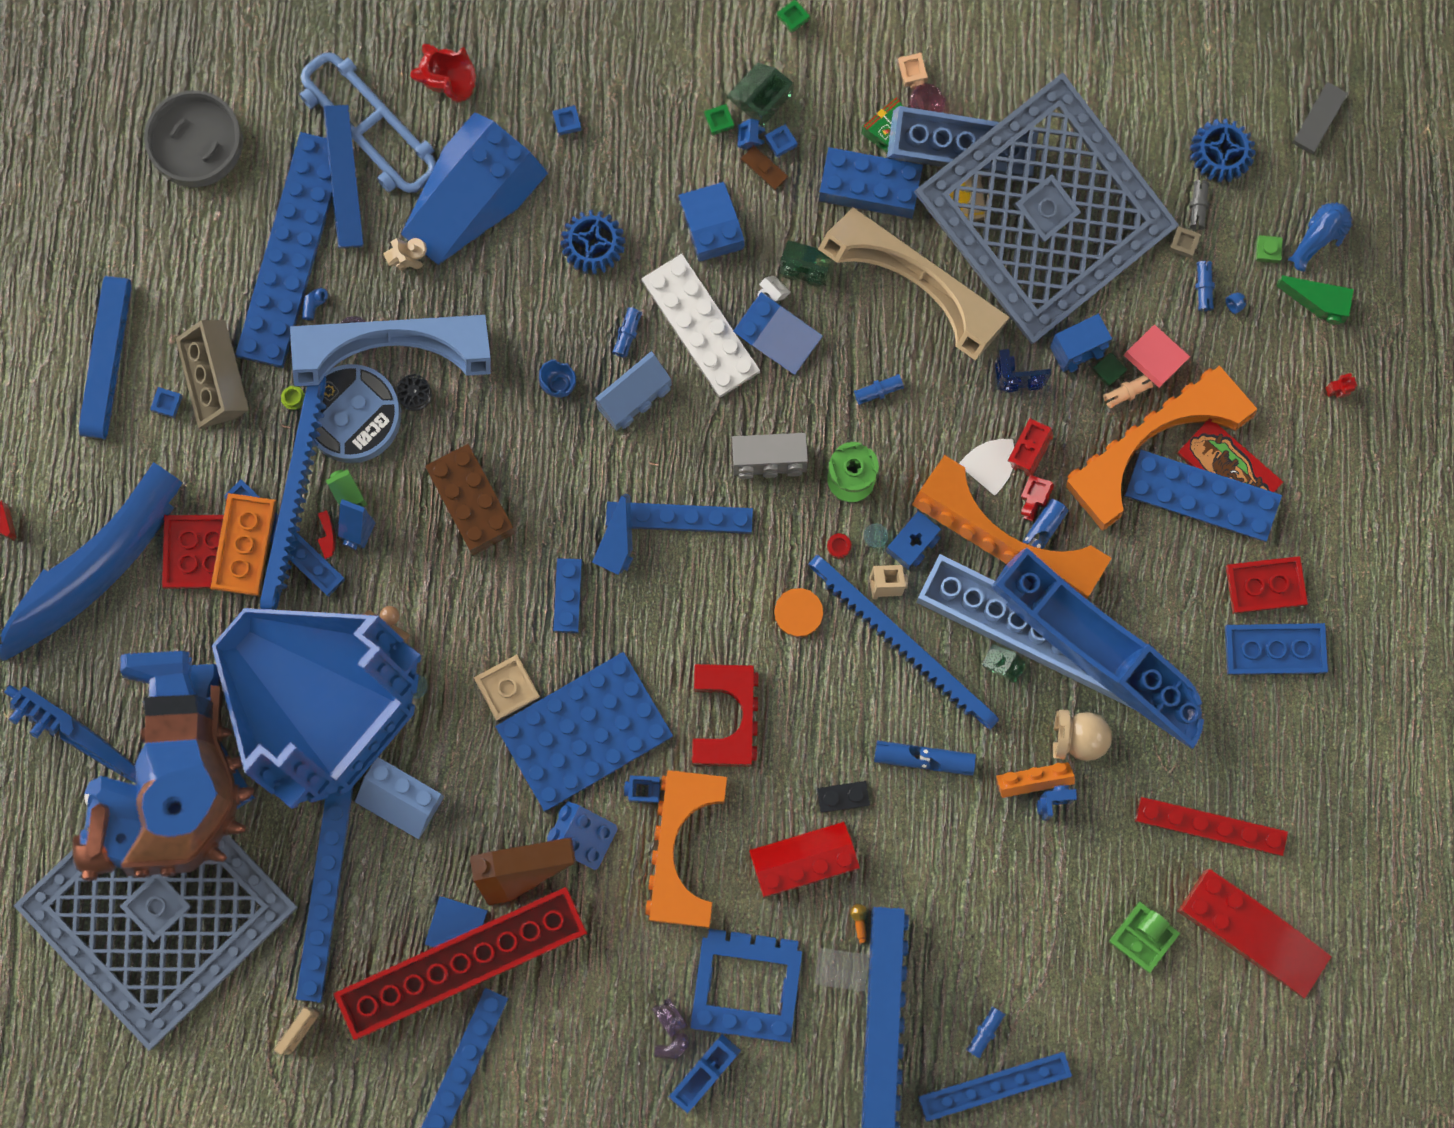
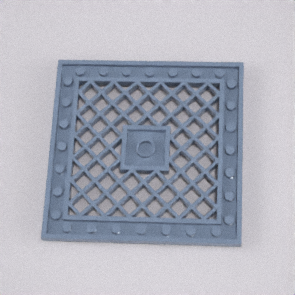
M1063 72L913 191L1031 344L1039 340L1179 226ZM1057 108L1060 111V113H1056L1053 111ZM1051 117L1062 119L1061 130L1050 129ZM1045 118V128L1034 127ZM1067 123L1075 132L1067 131ZM1027 132L1026 143L1016 142ZM1033 132L1044 133L1043 145L1032 144ZM1050 134L1060 135L1059 147L1048 146ZM1066 136L1077 138L1075 149L1065 148ZM1082 142L1085 144L1089 151L1081 150ZM1009 147L1008 158L998 156ZM1015 147L1026 148L1024 160L1014 158ZM1031 149L1042 150L1041 162L1030 161ZM1048 151L1058 152L1057 164L1047 163ZM1064 153L1075 155L1074 166L1063 165ZM1081 156L1091 157L1090 169L1079 167ZM991 161L990 172L979 171ZM996 161L1007 163L1006 174L995 173ZM1097 161H1098V163L1101 165V167L1104 169V171H1103V170H1096V162H1097ZM1013 164L1024 165L1023 177L1012 175ZM1029 166L1040 167L1039 179L1028 178ZM1046 168L1057 169L1056 178L1052 174L1045 178ZM1062 170L1073 171L1072 183L1061 182ZM1079 172L1089 174L1088 186L1078 184ZM1095 175L1106 176L1104 188L1094 186ZM972 176L971 187L960 186ZM978 176L989 177L988 189L977 188ZM994 178L1005 179L1004 191L993 190ZM1011 180L1022 182L1021 194L1010 192ZM1111 180L1114 182V184L1117 186L1119 190L1110 189ZM1028 183L1038 184L1027 193ZM1062 187L1071 188L1070 197ZM1077 189L1087 190L1086 202L1076 201ZM954 191V195H953V199H952L949 194ZM959 191L971 192L969 204L958 203ZM1093 191L1104 193L1103 205L1092 203ZM976 193L987 194L986 206L975 205ZM1110 194L1120 195L1119 207L1109 206ZM993 195L1004 197L1002 208L991 207ZM1009 197L1019 199L1013 204L1017 210L1008 209ZM1126 200L1130 203L1133 209L1125 208ZM1077 206L1086 207L1085 219L1075 218L1081 213ZM960 208L969 209L968 219ZM1092 208L1102 210L1101 222L1090 220ZM974 210L985 211L984 223L973 222ZM1108 210L1118 212L1117 224L1107 222ZM991 212L1002 213L1001 226L990 224ZM1124 213L1135 214L1133 226L1123 225ZM1007 214L1018 216L1017 228L1006 226ZM1024 220L1031 229H1023ZM1073 223L1084 224L1083 236L1072 235ZM1067 224L1066 234L1056 233ZM1090 225L1100 226L1099 238L1089 237ZM974 227L983 228V238ZM1106 227L1116 228L1115 241L1105 239ZM989 229L1000 230L999 243L988 241ZM1122 229L1132 231L1121 240ZM1006 231L1016 232L1015 245L1004 243ZM1022 233L1033 235L1032 247L1021 246ZM1038 238L1042 243L1049 239L1048 249L1037 248ZM1055 238L1066 239L1065 251L1054 250ZM1071 240L1082 241L1081 253L1070 252ZM1088 242L1098 243L1097 255L1087 254ZM1104 244L1115 245L1103 255ZM989 246L998 247L997 256L994 254V252L990 249ZM1004 248L1015 249L1013 262L1003 260ZM1020 250L1031 252L1030 264L1019 262ZM1037 252L1047 254L1046 266L1036 265ZM1053 255L1064 256L1063 268L1052 267ZM1070 257L1080 258L1079 270L1068 269ZM1086 259L1096 260L1085 269ZM1004 265L1013 266L1012 276ZM1018 267L1029 268L1028 281L1017 279ZM1035 269L1046 271L1044 283L1034 282ZM1051 271L1062 273L1061 285L1050 284ZM1068 274L1078 275L1067 284ZM1018 284L1027 285V294L1024 293ZM1033 286L1044 287L1043 300L1032 299ZM1050 288L1059 289L1056 294L1049 298ZM1033 303L1042 305L1036 308Z
M229 834L227 836L224 835L218 843L220 844L219 849L227 855V859L223 862L204 861L199 866V878H187V873H181V878H169V876H161L160 874L150 875L146 878H134V876L116 878V867L111 872L110 878H99L98 874L97 880L84 881L82 880V873L76 869L72 850L14 905L22 916L148 1051H151L298 909V906ZM205 865H217V878H204ZM222 866L233 878H222ZM81 882H93L92 895H80ZM99 882H110V896L98 895ZM116 882H128L127 896H116ZM134 882H144L133 893ZM169 882H181V893ZM187 882H199L198 896H186ZM204 882H216V896H204ZM222 882H234V896H221ZM239 884L251 896H239ZM75 885L74 895H64ZM62 899L74 900L73 913H62ZM80 900H92L91 913H79ZM98 900H109V913H97ZM115 900H126L120 906L126 913H115ZM186 900H198L197 914H186L192 908ZM203 900H216L215 914H203ZM221 900H233V914H221ZM239 900H251V914H238ZM256 902L261 906V908L257 912ZM55 903H56V911L51 907V906H53ZM62 917H73V929ZM79 917H91L90 931H79ZM97 917H109L108 931H96ZM114 917L126 918V931H114ZM185 918H197V932H185ZM203 918H215L214 932H202ZM220 918H233L232 932H220ZM238 918H249L238 929ZM132 920L142 931H132ZM179 921V932H167ZM79 935H90L89 946ZM96 935H108L107 949H95ZM114 935H125V949H113ZM131 935H143V949H131ZM167 936H179L178 950L166 949ZM184 936H196V950H184ZM202 936H214V950H201ZM220 936H231L219 947ZM149 938L155 943L161 938L160 949H148ZM95 953H107L106 964ZM113 953H125L124 967H112ZM130 953H142V967H130ZM148 953H160V967H148ZM166 953H178L177 968L165 967ZM184 954H196L195 968H183ZM201 954H212L201 965ZM112 971H124L123 982ZM130 971H142L141 985H129ZM147 971H159V985H147ZM165 971H177V986H164ZM183 971H195L182 983ZM129 989H141L140 1001ZM147 989H159L158 1004H146ZM164 989H176L164 1001ZM146 1007L157 1008L151 1013Z

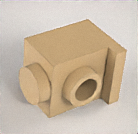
M902 565L873 566L869 577L872 599L902 596L904 590L908 588V576L903 573Z

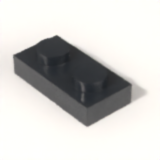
M866 781L817 788L820 813L870 806Z

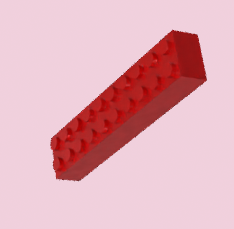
M565 887L333 994L353 1040H358L588 933L568 888Z

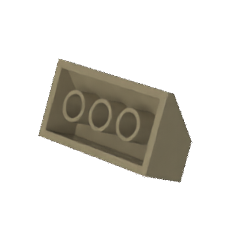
M201 320L175 338L198 428H205L234 420L249 411L242 379L236 363V356L230 340V333L225 320Z

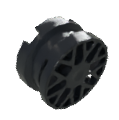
M416 374L407 375L397 385V397L402 406L407 410L413 412L420 411L430 404L432 399L431 388L427 380L422 376Z

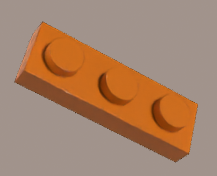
M1069 762L1040 768L1034 767L1024 771L1007 772L997 775L996 781L1001 797L1004 798L1052 789L1055 786L1075 784V776Z

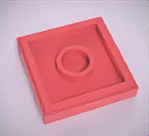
M1155 324L1123 355L1158 388L1190 358L1185 351Z

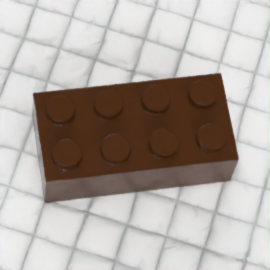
M469 444L425 465L472 556L515 534L511 522Z

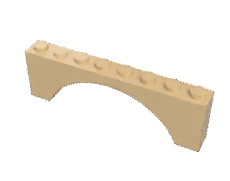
M854 207L826 233L818 250L837 263L864 262L890 269L917 284L939 304L947 315L954 330L956 347L975 361L999 335L1009 319V316Z

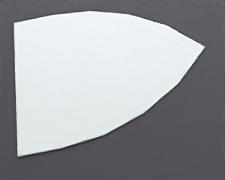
M997 439L985 442L975 447L959 463L965 467L967 473L994 496L1005 485L1013 469L1010 462H1008V458L1014 449L1013 439Z

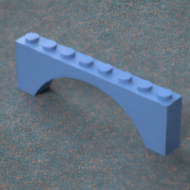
M485 315L290 326L294 386L319 385L324 376L342 360L361 351L384 346H410L437 353L457 365L466 376L491 374V357Z

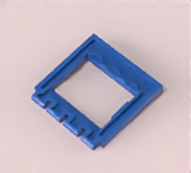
M709 928L708 938L702 939L690 1029L790 1042L802 951H797L798 941L781 938L780 948H775V937L756 935L755 945L750 944L751 934L732 931L730 941H725V930ZM713 954L788 965L787 974L783 982L781 1015L706 1005L708 992L710 993Z

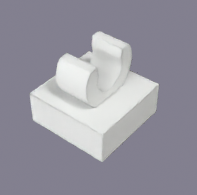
M774 275L765 277L759 284L763 289L758 292V295L761 292L764 294L768 293L774 301L783 300L790 293Z

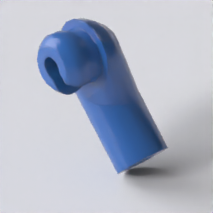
M317 288L305 296L302 319L314 320L315 308L323 304L328 298V292L325 289Z

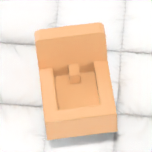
M917 53L898 58L904 87L910 86V89L923 87L924 83L928 81V74L925 71L922 54Z

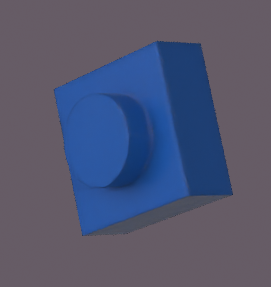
M575 105L552 111L559 136L582 130Z
M786 124L765 135V140L777 158L797 147V141Z
M158 387L150 410L175 419L183 396L180 393Z

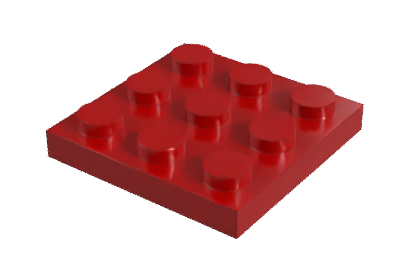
M164 515L163 589H211L224 515Z

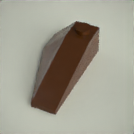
M572 838L469 856L473 881L489 906L514 901L526 891L537 887L539 883L576 863Z

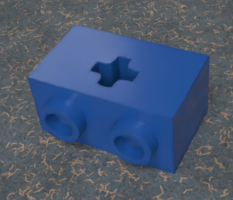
M918 510L889 544L886 552L907 570L912 565L917 567L925 558L923 552L928 547L933 549L941 539L938 536L941 528ZM917 537L920 539L919 545H910L911 539L915 540Z

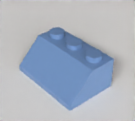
M651 351L595 398L597 408L616 431L621 427L625 429L634 421L633 417L636 414L646 412L652 406L651 402L658 396L662 398L671 390V378Z
M377 757L362 782L355 803L415 838L420 839L444 796Z

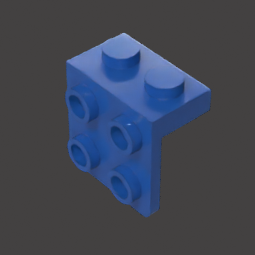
M567 801L560 809L559 818L554 828L549 831L547 841L572 838L575 860L596 870L599 868L617 832V825L580 805Z

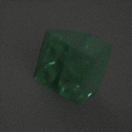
M757 62L727 95V98L752 119L759 120V125L763 127L793 94L794 82L778 69Z
M788 240L780 260V274L792 281L797 279L807 281V284L814 287L826 286L833 260L818 250V248Z

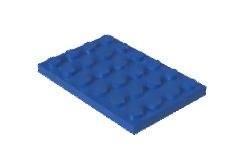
M624 651L495 726L544 812L673 738L670 729Z

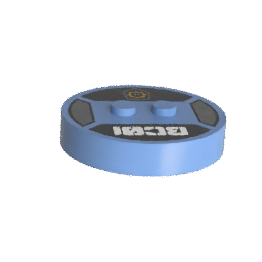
M347 364L332 368L325 375L326 388L323 403L326 405V408L321 409L324 418L319 419L322 427L317 428L320 436L314 439L318 443L316 447L329 458L340 462L358 463L370 460L384 452L394 441L401 423L399 399L389 381L372 368L357 364Z

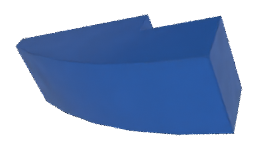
M722 1034L670 1094L669 1098L688 1114L741 1050Z

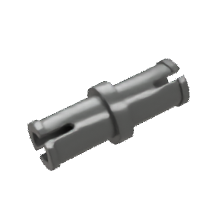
M1196 180L1193 184V200L1190 201L1192 212L1189 227L1196 230L1197 221H1199V230L1205 229L1206 210L1209 209V202L1207 201L1209 182L1203 180L1202 189L1200 190V180Z

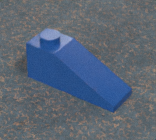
M628 494L620 497L592 563L617 575L624 570L628 571L633 561V558L630 557L633 545L631 501Z
M342 499L339 512L338 537L344 541L342 545L350 549L356 550L357 547L364 549L375 521L364 507Z

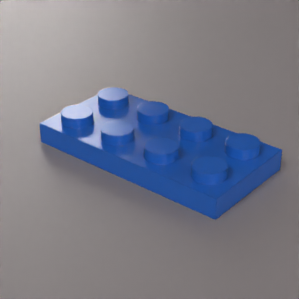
M1325 623L1225 626L1227 675L1326 674L1328 672Z

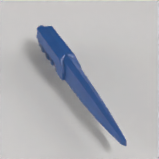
M11 685L6 688L4 693L13 698L10 702V708L15 711L9 718L13 724L17 725L25 715L31 723H36L29 732L35 738H38L44 729L49 731V734L53 737L59 731L61 740L71 744L112 771L136 783L135 765L96 733L26 686L20 690Z

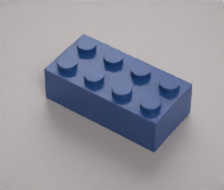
M828 147L819 201L912 219L917 198L913 191L919 187L923 165Z

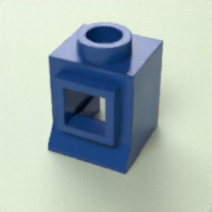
M630 775V781H625L624 796H628L629 802L659 804L661 779L660 777ZM637 784L649 785L648 797L636 796Z

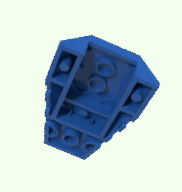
M474 112L443 148L401 235L408 241L413 238H419L424 241L427 247L425 255L439 265L461 250L470 241L478 238L487 229L495 226L507 215L516 211L547 176L548 172L527 148L498 124Z

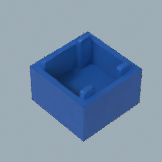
M1098 313L1055 334L1050 349L1062 371L1069 370L1071 373L1078 369L1077 365L1095 357L1098 360L1104 357V352L1109 347L1112 337Z

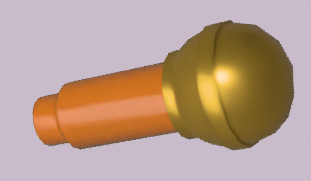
M855 904L850 909V915L855 921L859 943L867 942L865 925L867 910L864 905Z

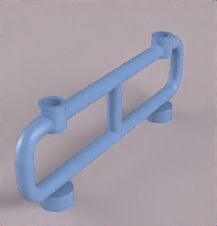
M322 53L307 64L301 74L302 84L306 88L299 94L302 101L310 109L318 103L323 108L324 106L334 105L310 78L311 74L324 63H333L339 72L376 109L374 113L357 127H354L351 123L350 126L352 139L383 171L377 177L378 182L387 192L392 191L396 186L408 193L421 190L437 162L431 155L434 152L432 146L426 140L421 144L355 74L354 71L357 68L349 58L343 61L334 53ZM383 117L414 149L420 159L428 165V171L414 183L405 182L362 136L363 133Z

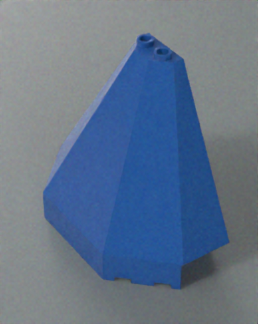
M244 608L212 645L244 771L268 792L280 798L290 808L298 807V804L304 801L312 803L328 798V794L338 792L342 794L349 792L414 715L415 705L412 704L413 694L417 693L419 675L416 673L417 663L421 662V654L407 645L404 639L380 616Z

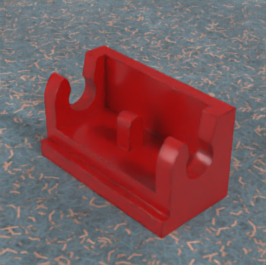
M1029 418L1008 458V462H1010L1014 470L1019 468L1028 477L1034 475L1053 438L1052 428Z

